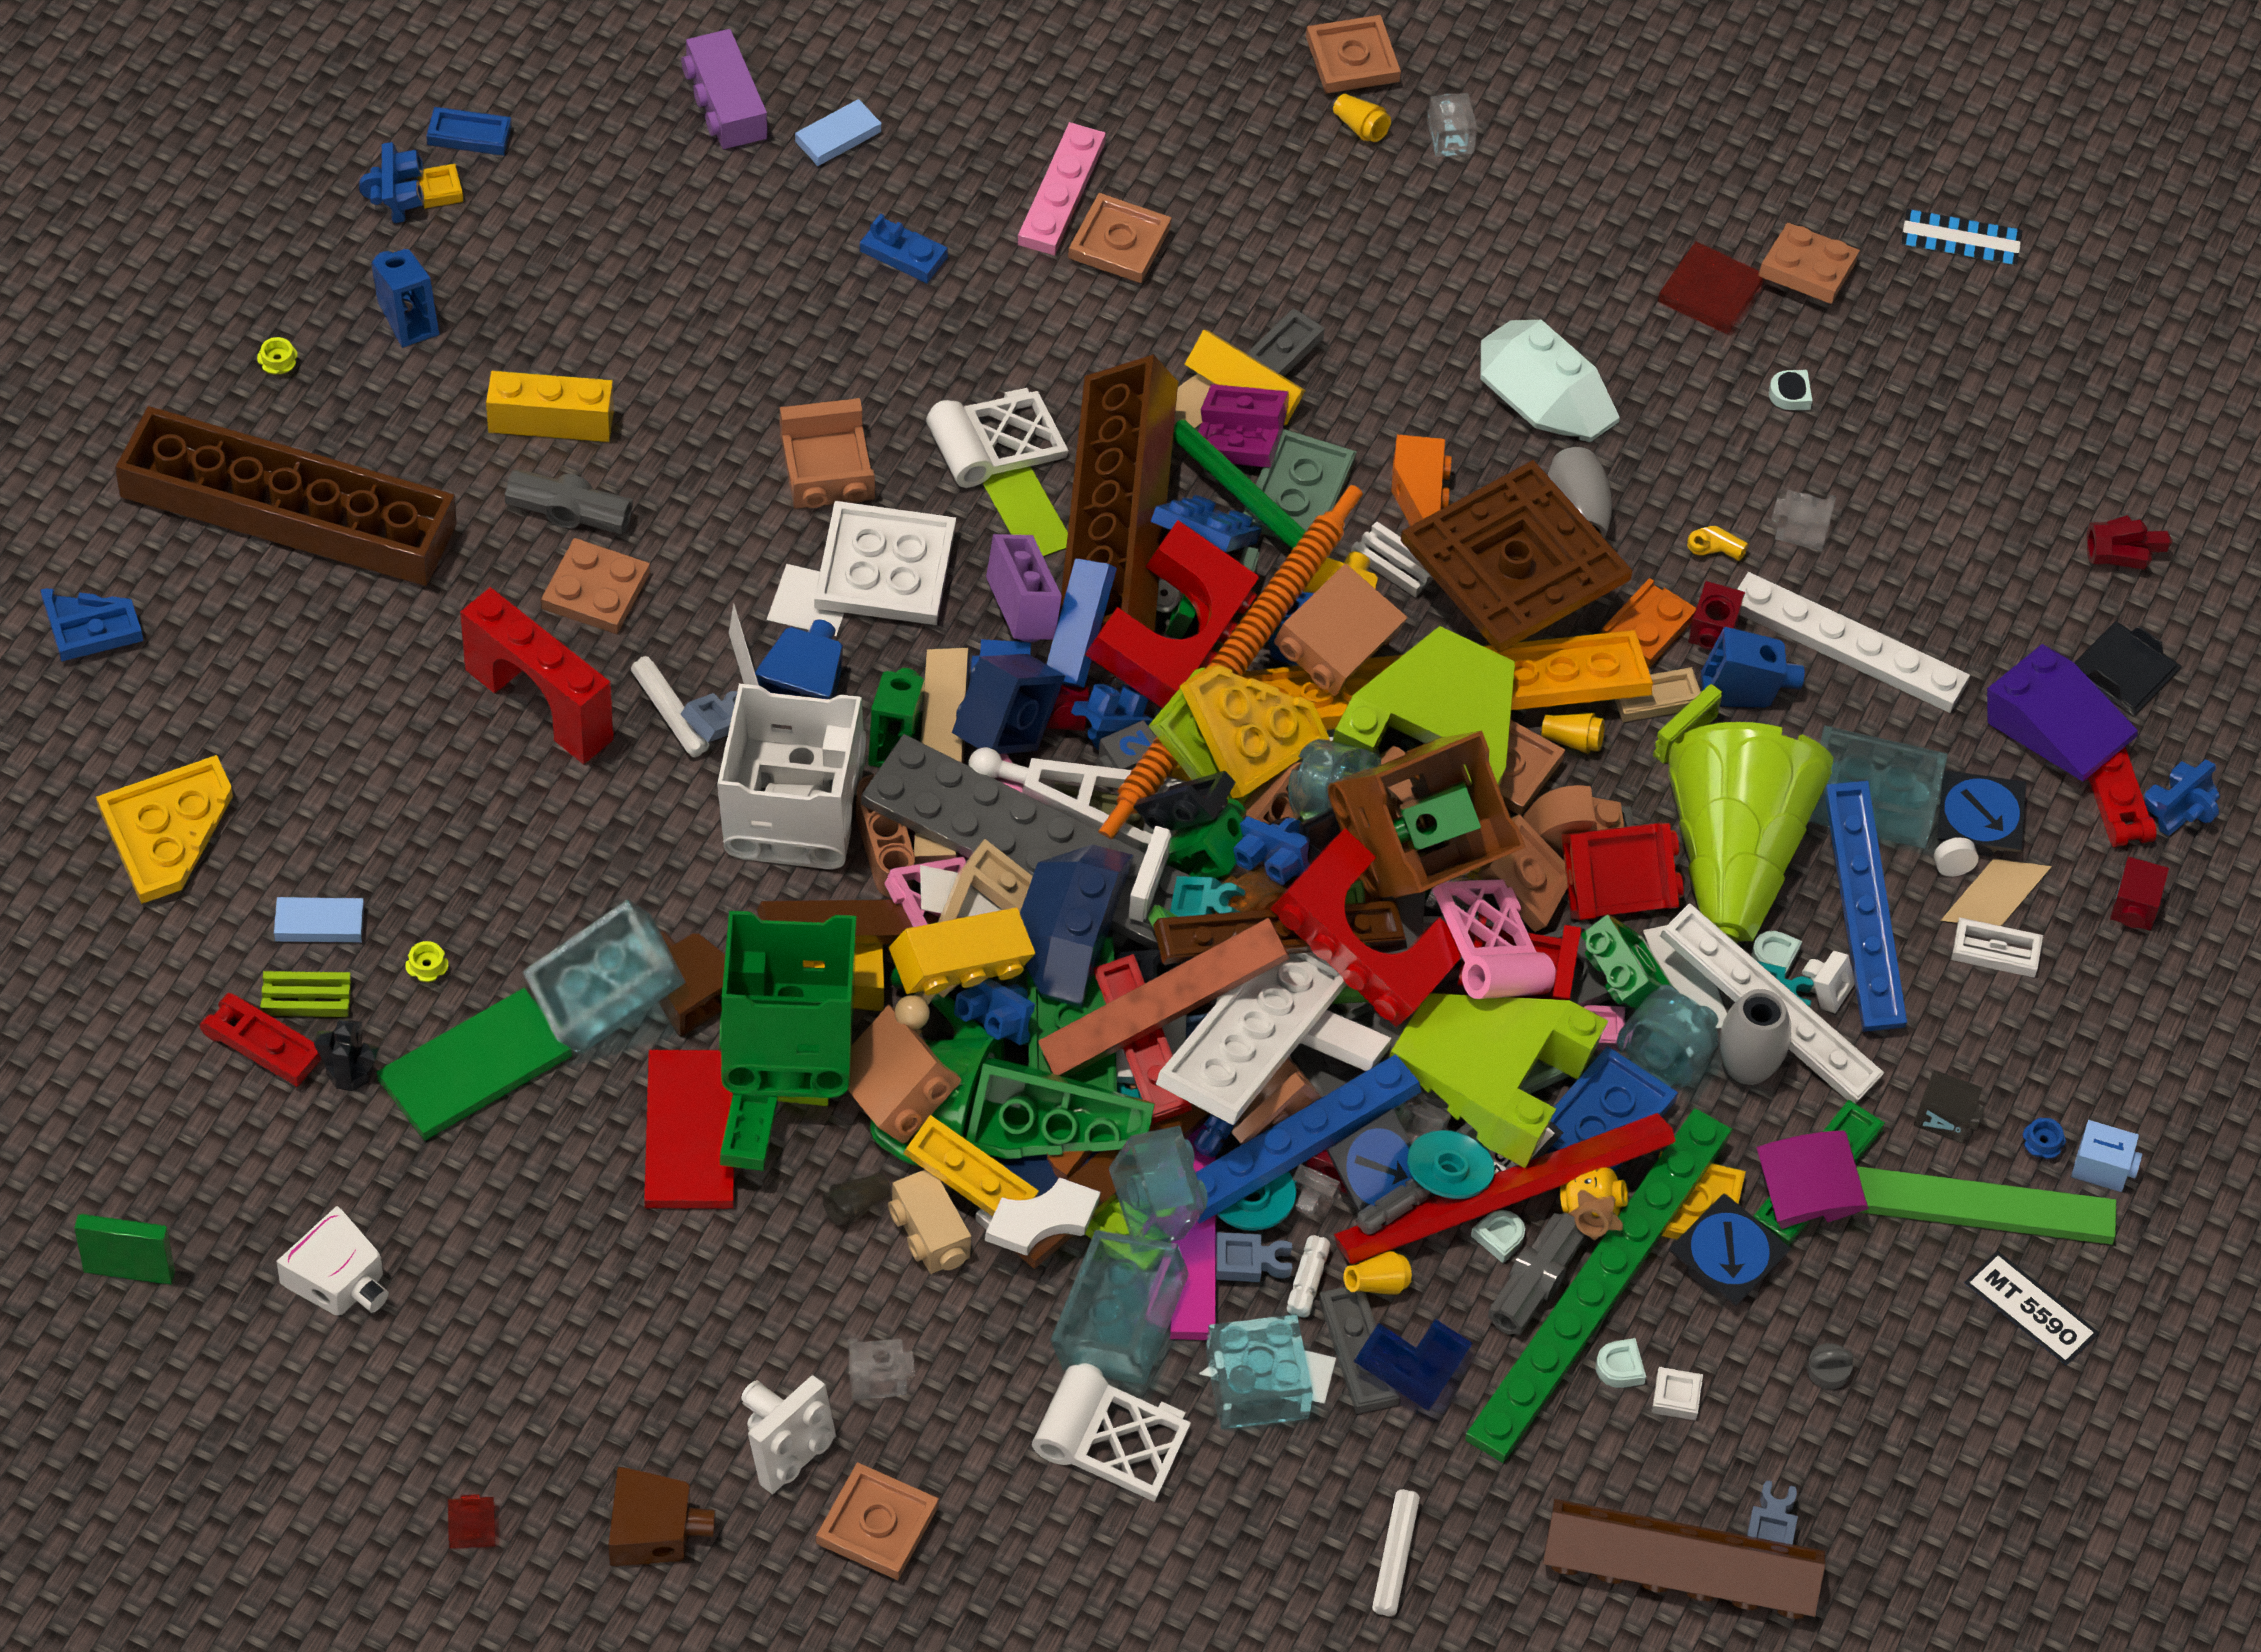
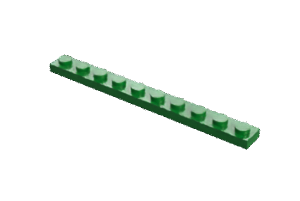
M1696 1108L1692 1110L1674 1136L1676 1142L1667 1146L1631 1197L1627 1206L1624 1207L1618 1216L1623 1223L1622 1230H1608L1469 1428L1466 1433V1442L1504 1464L1659 1241L1669 1223L1675 1218L1683 1203L1686 1202L1697 1183L1700 1182L1709 1166L1723 1149L1731 1136L1732 1128Z

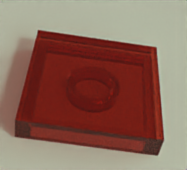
M1695 241L1659 292L1658 302L1728 334L1763 284L1764 278L1758 276V270Z

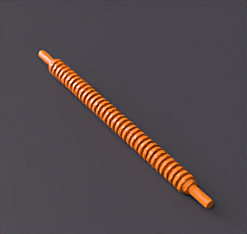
M1350 485L1331 511H1327L1315 518L1302 536V539L1293 548L1291 554L1282 563L1274 577L1258 596L1257 601L1253 603L1251 609L1248 610L1240 624L1237 625L1234 632L1231 633L1228 640H1226L1223 647L1207 667L1221 665L1242 677V674L1245 673L1253 659L1258 655L1265 642L1268 641L1276 627L1279 626L1282 619L1297 601L1299 595L1302 594L1310 580L1313 579L1321 565L1337 546L1338 541L1342 539L1345 527L1344 520L1363 495L1358 487ZM1157 736L1138 761L1136 767L1132 769L1130 775L1127 776L1124 783L1119 787L1118 804L1098 831V833L1111 840L1115 838L1130 815L1138 813L1133 808L1137 799L1158 793L1161 786L1166 782L1167 777L1171 775L1173 769L1178 765V762Z

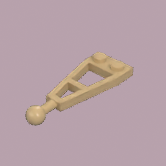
M984 839L957 874L938 922L957 918L970 884L1002 910L1017 907L1020 913L1033 876ZM959 984L951 985L938 994L944 998ZM924 991L916 992L914 995L903 997L895 1007L896 1021L907 1025L912 1030L922 1028L929 1019L930 1011L928 1005L936 994L925 995Z

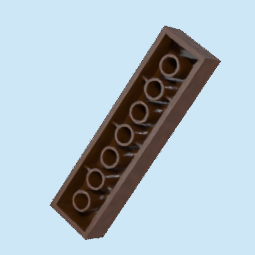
M1154 354L1084 377L1059 616L1075 558L1110 564L1117 569L1100 631L1117 607L1153 632L1155 631L1160 577L1145 566L1163 542L1164 527L1151 522L1156 506L1167 504L1178 381Z
M147 406L115 466L119 494L122 498L424 586L428 585L457 525L455 494L151 406Z

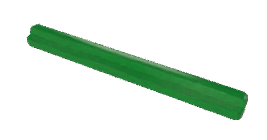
M1181 419L1177 421L1174 425L1173 440L1293 550L1306 531L1186 420Z

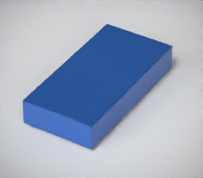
M434 107L426 135L427 145L504 156L512 127L511 117Z

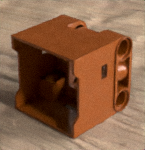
M1482 730L1435 739L1407 751L1405 755L1375 768L1361 770L1329 784V800L1341 831L1346 828L1376 857L1359 876V879L1363 880L1364 890L1371 898L1376 899L1390 896L1397 898L1407 894L1421 893L1526 848L1519 827L1509 816L1490 766V750ZM1464 764L1466 765L1472 783H1470ZM1410 778L1411 790L1414 798L1417 799L1464 780L1481 828L1434 844L1435 847L1418 854L1417 850L1409 848L1407 842L1401 844L1392 821L1398 818L1387 788ZM1431 814L1422 815L1426 828L1434 824V816Z

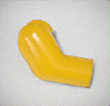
M1709 526L1691 532L1687 540V546L1693 554L1702 556L1723 552L1738 561L1744 557L1749 547V543L1718 526Z

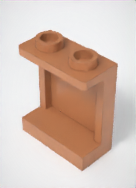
M860 398L780 407V436L794 509L818 508L823 505H832L835 501L860 503L865 500L875 499V475L869 463L862 427Z
M1345 563L1283 623L1274 643L1288 660L1296 662L1309 673L1316 685L1327 689L1332 695L1336 696L1342 690L1346 681L1384 644L1388 646L1397 637L1408 617Z
M888 1005L851 1046L848 1091L879 1129L901 1143H906L959 1085L961 1078L957 1073L946 1067L919 1035L923 1031L921 1029L912 1030L907 1025L898 1023L895 1019V1009Z
M1288 1057L1239 1117L1231 1132L1243 1145L1321 1099L1322 1096L1290 1057Z

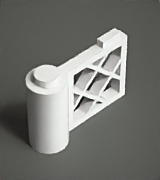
M1027 388L1005 392L1004 398L964 407L958 401L943 400L931 408L926 418V423L954 479L960 487L964 488L980 485L992 474L1065 459L1069 451L1039 392L1029 393ZM1032 406L1037 417L1032 422L1015 415L1014 412L1016 409ZM989 415L1002 422L998 429L995 430L981 424L978 417ZM1007 424L1027 431L1028 433L1022 441L1003 433ZM1033 435L1050 441L1052 447L1040 449L1029 444ZM997 443H1000L1017 452L1014 456L999 459L994 447Z
M1081 1363L1067 1368L1032 1441V1447L1036 1453L1050 1462L1060 1465L1073 1464L1155 1502L1191 1422L1183 1419L1186 1412L1161 1401L1159 1407H1156L1108 1385L1100 1369L1088 1363ZM1111 1402L1128 1409L1134 1422L1113 1428L1107 1414ZM1102 1423L1105 1431L1097 1433ZM1161 1424L1177 1433L1172 1442L1155 1447L1147 1428ZM1138 1431L1146 1450L1125 1456L1118 1436ZM1109 1440L1117 1459L1103 1463L1088 1456L1087 1453L1092 1444ZM1166 1454L1163 1463H1161L1159 1455ZM1150 1458L1157 1474L1153 1485L1135 1478L1130 1464Z

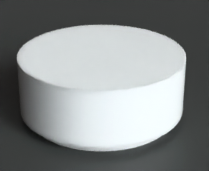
M1966 838L1946 840L1934 852V860L1938 871L1948 877L1968 873L1977 865L1979 859L1974 843Z

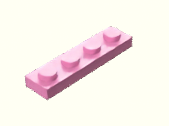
M1069 122L1018 234V245L1055 256L1105 145V132Z

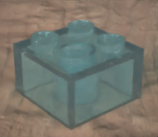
M1180 1126L1130 1136L1109 1167L1134 1249L1184 1239L1207 1208L1208 1195L1206 1187L1201 1180L1197 1179L1193 1167V1147L1188 1139H1184Z
M1297 1314L1208 1325L1206 1356L1220 1429L1309 1419L1313 1391Z

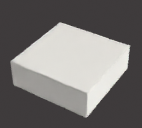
M1659 1367L1652 1413L1696 1421L1703 1374Z

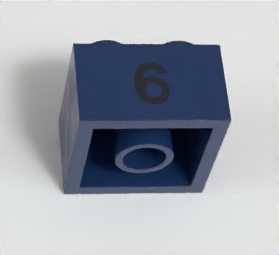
M1029 654L980 656L971 671V681L965 698L956 711L957 719L952 733L977 748L987 747L994 749L999 754L1037 751L1066 675Z

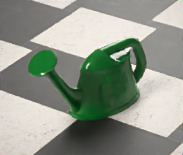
M895 967L891 976V983L896 989L905 990L898 970ZM937 993L931 1002L952 1025L954 1038L953 1040L939 1041L922 1040L946 1067L958 1074L961 1082L931 1116L966 1139L983 1063L989 1057L999 1060L1004 1059V1039L997 1040L995 1037L988 1035L986 1030L974 1019L965 1022L955 1016L956 1002L948 994L943 998ZM871 1119L870 1131L872 1137L881 1148L905 1163L920 1166L903 1154L909 1144L901 1143L879 1129Z

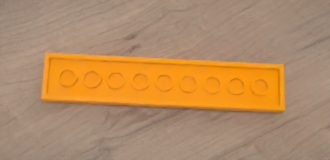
M1635 630L1518 642L1498 653L1515 661L1511 710L1591 703L1594 701L1628 699L1652 695L1653 681ZM1492 645L1484 646L1498 653ZM1402 655L1369 658L1346 681L1344 687L1336 696L1332 695L1327 689L1316 685L1310 674L1301 666L1245 671L1242 677L1246 679L1253 678L1279 688V692L1289 696L1302 697L1312 701L1325 729L1332 730L1336 729L1352 696Z

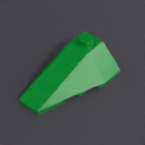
M989 1057L982 1066L966 1140L984 1153L1004 1159L1047 1155V1152L1048 1155H1060L1065 1151L1095 1152L1145 1147L1147 1143L1155 1103L1036 1068Z

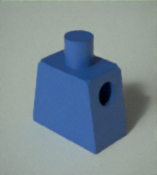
M403 249L394 253L390 251L379 253L371 263L377 300L401 347L403 348L438 336L439 329L431 279L409 249ZM404 301L410 302L413 306L412 310L408 313H405L408 307Z
M817 619L813 621L808 632L793 627L785 629L755 672L758 685L775 694L829 700L836 697L843 665V645L839 641L832 640L836 632L834 626L825 620Z
M1724 627L1701 670L1702 691L1710 684L1722 691L1721 707L1765 708L1772 704L1780 687L1800 690L1804 682L1805 670L1803 665L1786 663L1785 644L1781 640Z

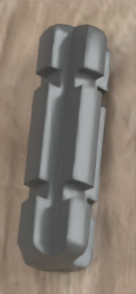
M1411 1178L1405 1182L1406 1187L1403 1185L1398 1186L1374 1202L1375 1206L1368 1205L1359 1211L1358 1217L1355 1220L1356 1224L1362 1229L1364 1234L1372 1235L1383 1228L1381 1224L1388 1225L1413 1209L1412 1204L1416 1206L1427 1200L1430 1196V1191L1423 1188L1414 1178Z

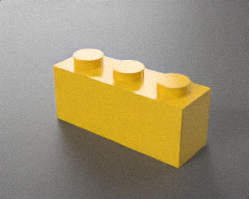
M491 371L486 400L488 433L609 442L614 414L613 380Z
M1017 907L907 928L889 946L906 994L924 991L925 995H933L956 984H961L962 987L968 988L982 983L986 978L998 976L1000 980L1011 979L1024 971L1023 966L1036 954Z

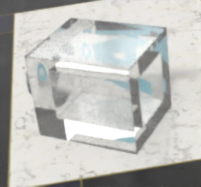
M1469 94L1430 96L1427 124L1435 156L1473 154L1477 125Z

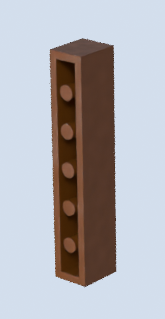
M1554 1499L1543 1564L1551 1565L1552 1570L1561 1574L1575 1575L1578 1574V1571L1596 1574L1599 1580L1607 1583L1619 1584L1623 1580L1639 1582L1643 1588L1654 1592H1667L1670 1588L1685 1591L1687 1596L1700 1601H1712L1716 1597L1732 1600L1734 1606L1742 1609L1756 1610L1759 1606L1777 1609V1613L1782 1616L1801 1619L1804 1615L1815 1617L1825 1569V1551Z

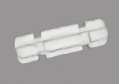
M1311 1235L1307 1238L1304 1254L1301 1257L1293 1289L1287 1302V1311L1291 1315H1297L1302 1318L1310 1315L1313 1299L1316 1296L1324 1264L1330 1250V1241L1327 1238Z

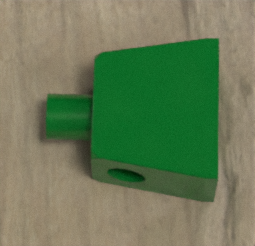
M901 668L897 672L886 671L882 674L871 709L869 766L881 767L903 734L915 740L918 738L923 713L925 680L913 669ZM902 722L898 736H894L888 731L891 723Z
M1464 780L1400 805L1403 816L1392 820L1401 844L1412 840L1415 850H1420L1481 828ZM1425 814L1434 816L1435 822L1428 828L1422 829L1416 824L1419 816Z
M1228 799L1226 807L1217 814L1214 820L1179 829L1171 838L1170 853L1166 864L1192 877L1218 878L1230 873L1236 864L1233 848L1243 838L1240 823L1246 816L1245 807L1235 799Z

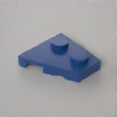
M45 588L40 590L61 661L143 641L141 627L132 599L113 596L101 598L96 594L79 592L78 598L57 596L54 589Z

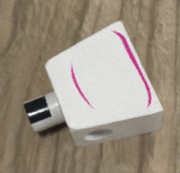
M338 1206L277 1260L280 1284L334 1315H342L356 1301L371 1313L376 1312L383 1306L389 1295V1292L377 1283L383 1275L379 1252Z

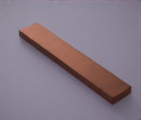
M1267 918L1042 1038L1038 1043L1053 1074L1068 1078L1287 961L1290 957L1273 923Z

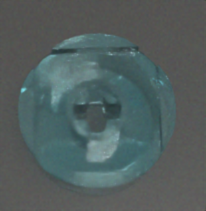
M1316 739L1302 749L1298 756L1304 758L1299 771L1292 769L1289 778L1288 797L1291 809L1295 814L1301 815L1302 820L1306 821L1331 808L1332 805L1328 796L1329 784L1361 770L1381 765L1380 756L1366 749L1326 739Z
M1664 984L1643 1000L1620 1029L1617 1037L1620 1053L1625 1049L1632 1059L1631 1062L1669 1087H1672L1673 1084H1681L1680 1088L1690 1083L1717 1048L1718 1032L1716 1025L1719 1019L1711 1008L1703 1005L1700 1006L1694 1000L1679 993L1673 986Z

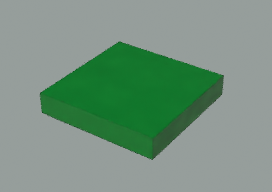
M78 1214L74 1229L84 1273L172 1285L175 1268L168 1230L165 1225Z

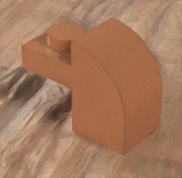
M1584 785L1561 787L1545 793L1533 803L1523 816L1524 820L1560 857H1564L1561 834L1624 827L1621 802L1592 797L1591 786Z

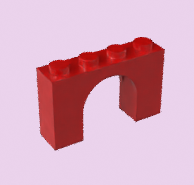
M1179 520L1176 521L1145 567L1178 589L1190 600L1198 616V634L1186 639L1166 638L1156 634L1117 607L1085 653L1090 659L1161 708L1165 707L1180 689L1179 685L1186 682L1196 669L1204 667L1206 669L1217 655V652L1211 648L1217 640L1224 644L1235 629L1237 623L1231 618L1236 611L1244 615L1257 596L1251 589L1260 577Z
M491 587L460 611L465 670L495 694L521 671H524L536 683L548 701L553 718L554 741L583 765L614 740L611 682Z
M1344 828L1270 909L1279 917L1284 926L1293 930L1311 947L1317 957L1325 960L1336 970L1349 987L1357 990L1371 1003L1381 1017L1389 1020L1397 1027L1419 1007L1462 956L1448 924L1440 917L1422 932L1406 951L1401 953L1387 954L1378 952L1357 938L1346 918L1345 898L1351 885L1376 857Z

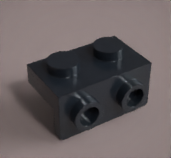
M1226 771L1170 786L1166 792L1137 799L1133 808L1153 830L1155 826L1174 831L1214 820L1217 814L1226 807L1228 803L1227 797L1236 782Z

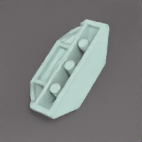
M1510 320L1481 340L1480 379L1534 428L1564 436H1577L1579 440L1592 442L1619 423L1620 417L1597 368L1543 320Z

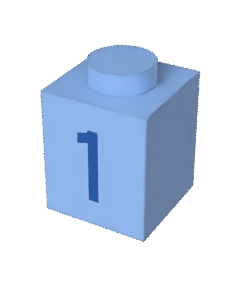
M2088 1120L2071 1177L2122 1192L2127 1176L2136 1178L2142 1153L2135 1151L2139 1135Z

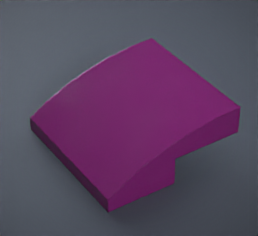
M1211 384L1200 409L1202 424L1198 432L1233 464L1271 467L1285 422L1289 392Z
M1846 1131L1805 1134L1756 1147L1776 1219L1781 1229L1820 1216H1824L1828 1223L1869 1209Z

